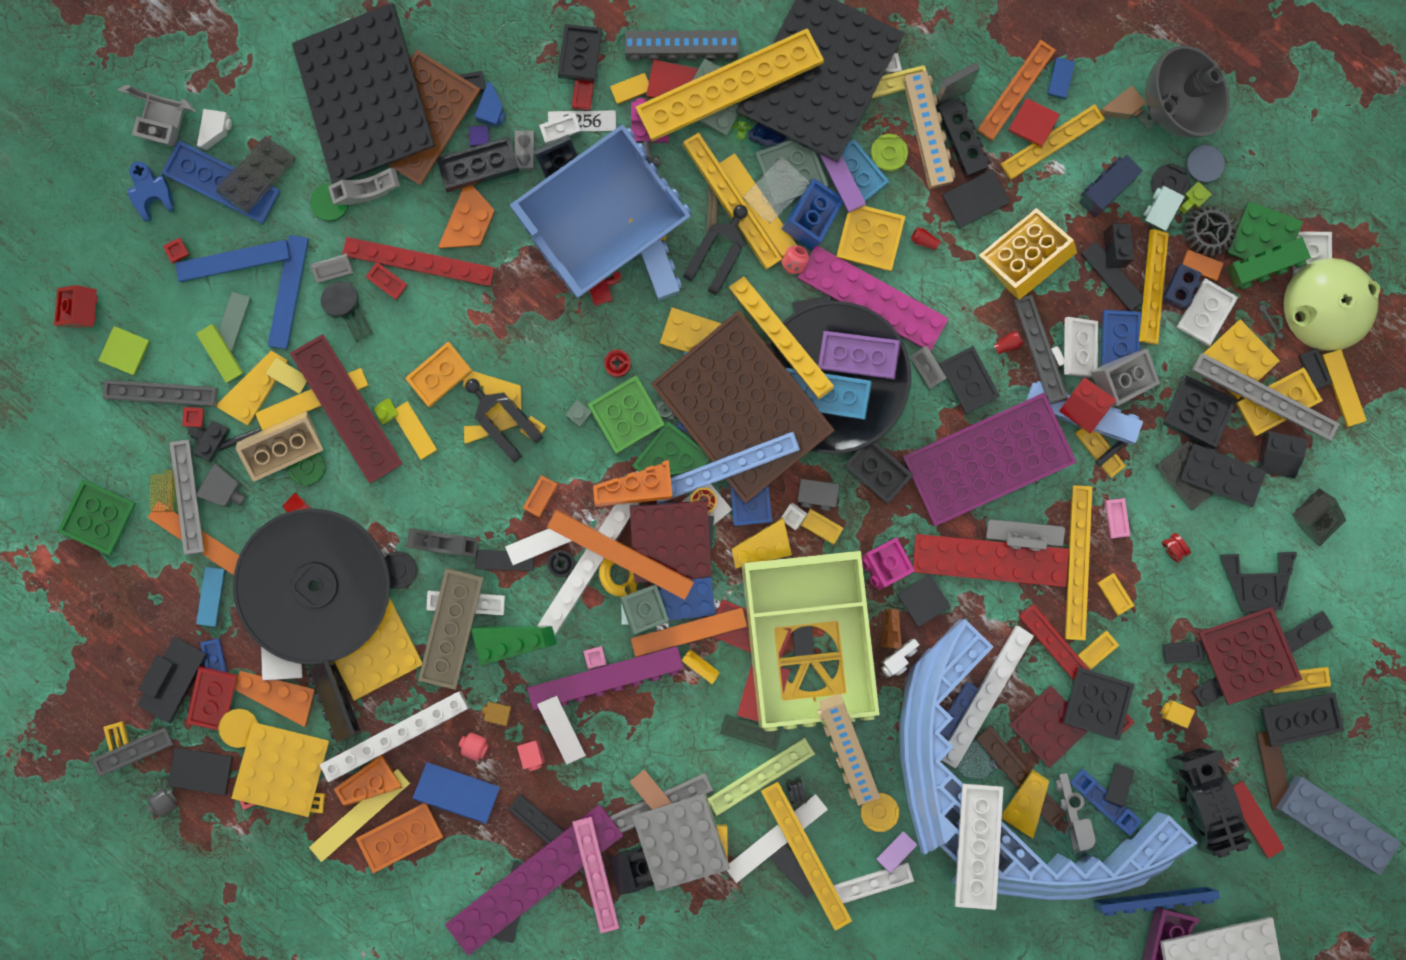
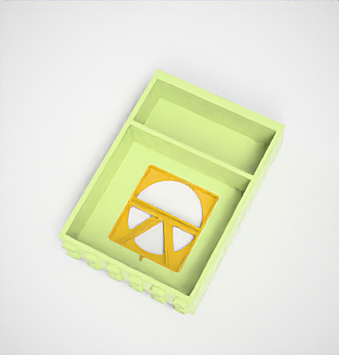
M861 551L742 564L759 727L764 728V731H776L778 726H783V729L797 728V724L812 727L817 726L816 722H822V724L827 725L825 720L821 721L817 710L821 708L818 701L840 693L852 722H855V718L859 717L863 721L874 720V716L879 715ZM804 626L818 627L832 637L838 652L779 659V652L788 633V630L783 628H790L794 631ZM839 660L838 670L834 679H831L822 667L821 661ZM810 663L826 684L825 688L813 692L799 689ZM801 664L793 683L787 680L783 694L780 667Z

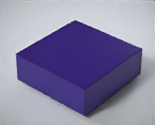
M488 125L469 127L471 147L489 143Z

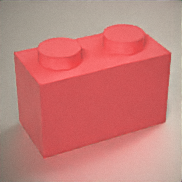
M539 739L517 746L523 769L528 768L529 771H533L542 767L541 764L545 762Z

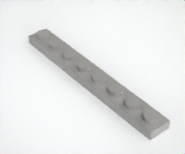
M1203 353L1199 355L1192 369L1193 372L1327 441L1332 440L1339 426L1338 422Z

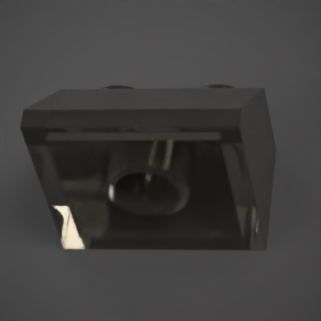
M1321 489L1311 494L1292 514L1297 525L1319 547L1346 521L1336 498Z

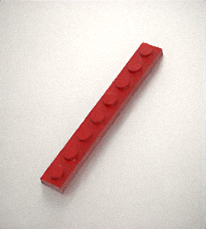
M346 237L342 255L347 254L352 259L372 263L378 262L381 265L488 287L492 286L495 268L349 237Z

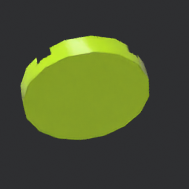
M881 135L872 144L871 159L882 171H897L903 167L907 160V144L897 135Z

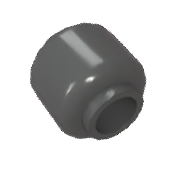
M161 788L148 798L150 805L147 808L153 816L157 814L163 818L176 809V802L178 800L169 789Z

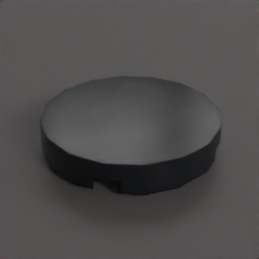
M1166 164L1159 167L1152 175L1150 182L1153 193H1155L1157 188L1161 189L1162 186H1165L1183 196L1188 191L1190 184L1186 171L1175 164Z
M347 282L332 283L322 293L321 307L327 315L333 318L347 317L358 306V292L353 285Z
M401 551L391 552L385 556L390 574V588L400 590L410 586L416 579L418 571L413 557Z

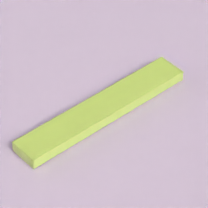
M804 737L707 798L710 807L715 815L718 816L815 755L814 751Z

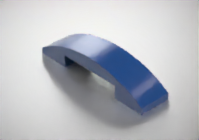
M1083 768L1070 782L1080 794L1129 836L1143 822L1125 806L1121 808L1103 801L1107 790Z

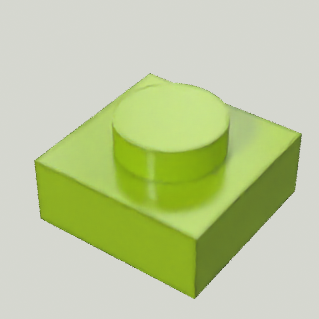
M390 398L383 400L374 408L383 425L399 415Z

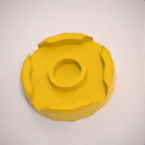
M230 710L224 714L219 722V736L223 742L231 747H245L252 723H258V721L247 710Z
M879 793L880 798L862 804L861 818L869 829L876 832H885L897 823L899 807L890 795Z

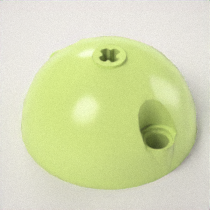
M1336 258L1312 261L1298 270L1287 286L1284 295V314L1288 326L1299 340L1311 348H1317L1321 351L1346 349L1363 339L1375 323L1380 286L1377 282L1372 281L1366 272L1352 262ZM1296 313L1301 316L1300 322L1295 319Z

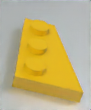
M783 517L769 527L767 526L756 535L731 548L735 568L742 567L741 565L744 563L769 561L792 555Z
M1032 770L1002 812L1003 820L1032 839L1034 838L1049 780Z

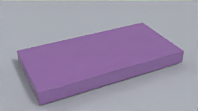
M824 331L818 367L825 371L895 380L901 341Z

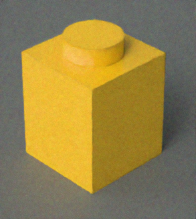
M1175 701L1165 703L1161 711L1163 714L1162 719L1182 728H1188L1195 710Z

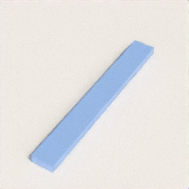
M795 433L785 434L671 478L672 497L676 498L799 451L800 447ZM671 499L656 500V501H657V504H660V503H663V502L668 501V500H671Z

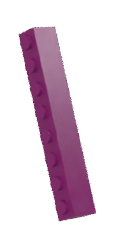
M678 646L531 686L527 689L533 710L538 709L540 713L541 711L537 704L555 696L558 697L561 706L569 705L568 701L575 699L576 702L587 700V695L594 694L595 697L605 695V690L613 688V692L623 690L626 684L631 683L632 687L641 685L644 679L650 678L651 682L662 679V674L669 673V676L681 674L680 670L684 668Z

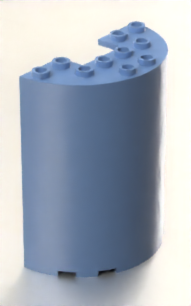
M623 124L510 204L511 209L516 217H519L518 219L527 234H531V239L561 281L564 280L566 287L577 299L691 218L690 214L692 212L686 204L682 205L680 195L674 188L671 190L664 178H659L657 168L653 163L649 164L646 160L645 148L641 143H636L633 139L635 135L629 127L626 129Z

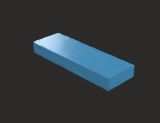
M205 567L196 624L217 627L225 569Z

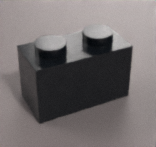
M1113 223L1104 231L1107 267L1126 268L1134 261L1131 224Z

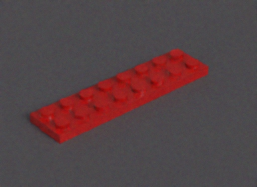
M915 534L912 566L915 570L913 573L1066 587L1069 549L1046 547V549H1041L1040 551H1033L1029 547L1013 549L1005 542Z

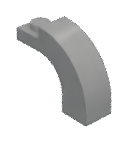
M389 168L361 180L342 179L328 186L333 204L351 205L390 194L391 190L399 187L400 184L395 168Z

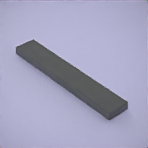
M1033 295L1024 296L1020 300L1014 299L1015 309L1043 391L1050 405L1066 401L1068 397Z
M105 380L103 399L217 407L218 388Z

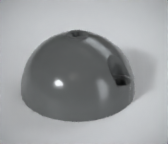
M1176 46L1168 50L1157 60L1147 77L1145 87L1147 108L1154 121L1165 131L1178 137L1199 138L1211 135L1223 126L1230 106L1228 86L1218 65L1203 51L1192 46Z

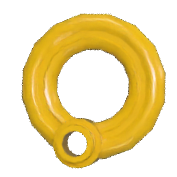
M604 558L599 567V578L604 589L614 596L621 597L636 592L639 583L634 582V573L629 571L628 581L622 585H617L610 577L611 567L615 563Z

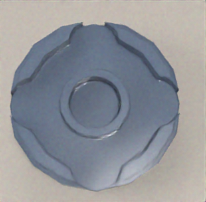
M1209 145L1196 147L1186 159L1188 174L1200 183L1215 181L1221 176L1225 167L1222 153L1217 148Z

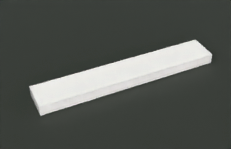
M815 794L806 804L796 809L794 813L804 829L828 809ZM776 825L729 863L730 869L727 872L736 883L787 843L779 825Z

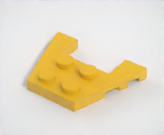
M474 371L463 379L464 387L467 380L477 379L480 387H483L485 395L505 392L522 411L520 385ZM499 402L486 413L501 431L519 426ZM481 425L464 426L465 444L489 436Z

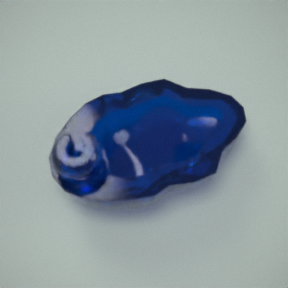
M758 124L748 132V139L761 146H777L786 139Z

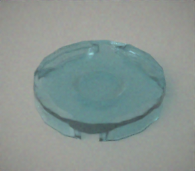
M972 741L957 767L963 776L971 780H981L992 772L995 761L978 741Z

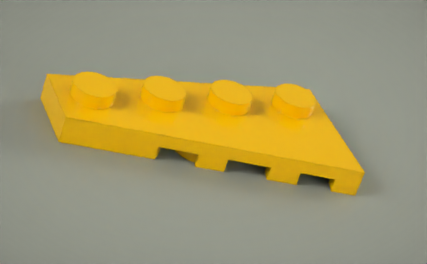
M270 351L217 404V408L250 426L256 416L255 413L259 411L277 380L266 374L275 357L286 364L289 361Z

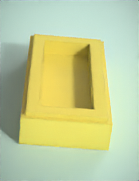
M276 357L266 372L268 376L299 394L307 382L301 372Z

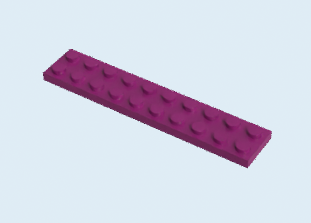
M601 804L581 818L592 817L601 853L624 835ZM572 825L445 923L447 929L468 956L584 867L574 826Z

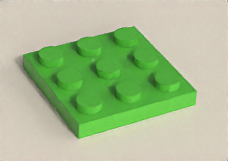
M635 375L588 404L616 454L666 425L638 375Z

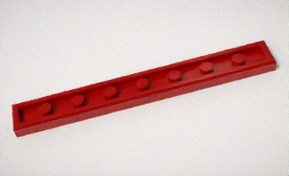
M1034 604L1018 616L1073 681L1077 667L1090 670ZM1126 714L1122 733L1135 723L1128 714Z

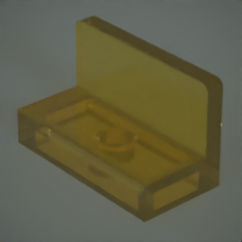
M164 470V474L151 475L150 512H174L175 481L173 470Z

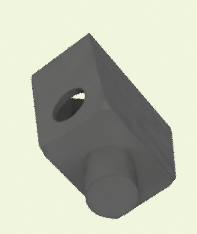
M216 464L213 465L195 495L228 508L232 502L242 506L247 498L246 495L239 492L242 484Z

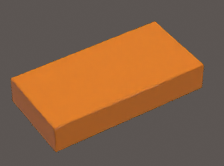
M1191 250L1186 251L1182 264L1201 272L1202 277L1215 282L1218 280L1224 264Z
M541 475L523 509L540 518L558 484Z

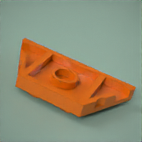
M473 185L462 189L438 246L440 249L451 247L464 248L466 246L477 247L482 245L495 210Z

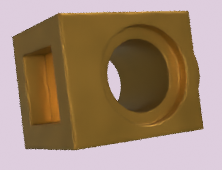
M489 701L487 705L484 704L482 716H485L484 721L508 726L513 706Z

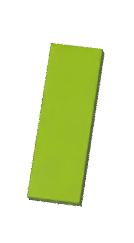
M211 324L196 333L226 383L244 373L215 324Z

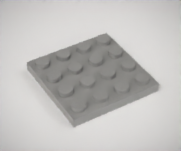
M706 793L632 816L656 891L730 869Z

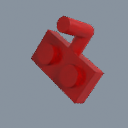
M615 272L613 277L604 279L590 289L594 306L613 301L608 286L622 281L619 272Z

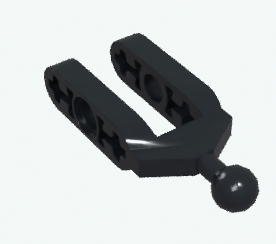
M742 204L735 206L733 210L734 217L730 224H713L710 226L683 275V278L690 282L693 281L719 233L734 241L708 289V292L717 296L745 245L737 229L740 220L748 215L747 207Z
M477 379L467 380L465 384L467 392L475 394L480 399L475 419L514 463L523 456L486 415L492 407L499 402L536 444L544 438L541 432L505 392L485 395L480 389V383Z

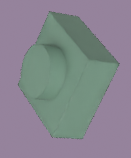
M576 400L565 416L581 427L592 414V411Z

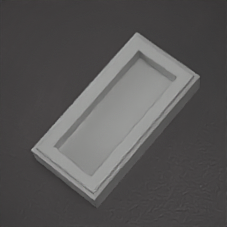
M347 254L310 264L316 283L353 273Z

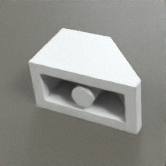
M203 109L197 146L202 151L208 150L227 136L228 130L232 126V120L226 112Z

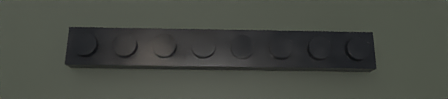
M1320 611L1284 633L1291 653L1334 627L1324 611ZM1215 676L1191 690L1201 707H1205L1223 696Z

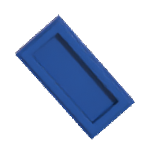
M1056 58L1047 95L1062 99L1067 98L1075 64L1074 61Z

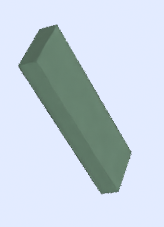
M235 292L231 293L218 330L231 352L234 351L251 301L250 297Z

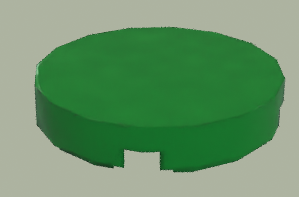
M328 183L315 189L311 195L310 204L312 211L318 218L323 221L333 222L346 214L349 205L333 204L328 188L332 184Z
M316 453L288 466L287 473L291 480L299 485H314L325 474V460L320 453Z

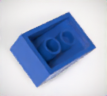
M813 178L788 215L781 230L810 250H813L821 243L843 203L841 197Z

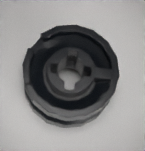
M559 550L549 556L547 566L551 574L563 578L572 573L575 561L571 554ZM560 560L565 562L563 568L558 567Z
M797 777L793 781L790 779L785 780L791 806H797L798 803L806 804L807 800L801 777Z

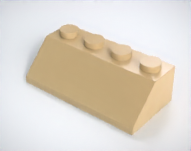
M307 411L247 437L236 444V451L253 482L324 450L316 427Z

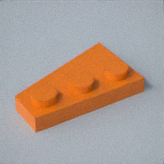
M380 755L337 786L334 791L344 806H348L403 787L384 756Z

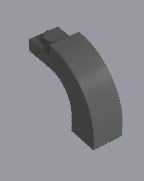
M409 528L407 548L476 558L478 538Z

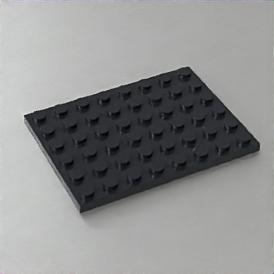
M795 0L772 44L808 28L824 59V63L742 100L736 114L838 163L905 33L837 0Z
M389 3L292 43L332 184L342 179H353L436 147L395 4Z

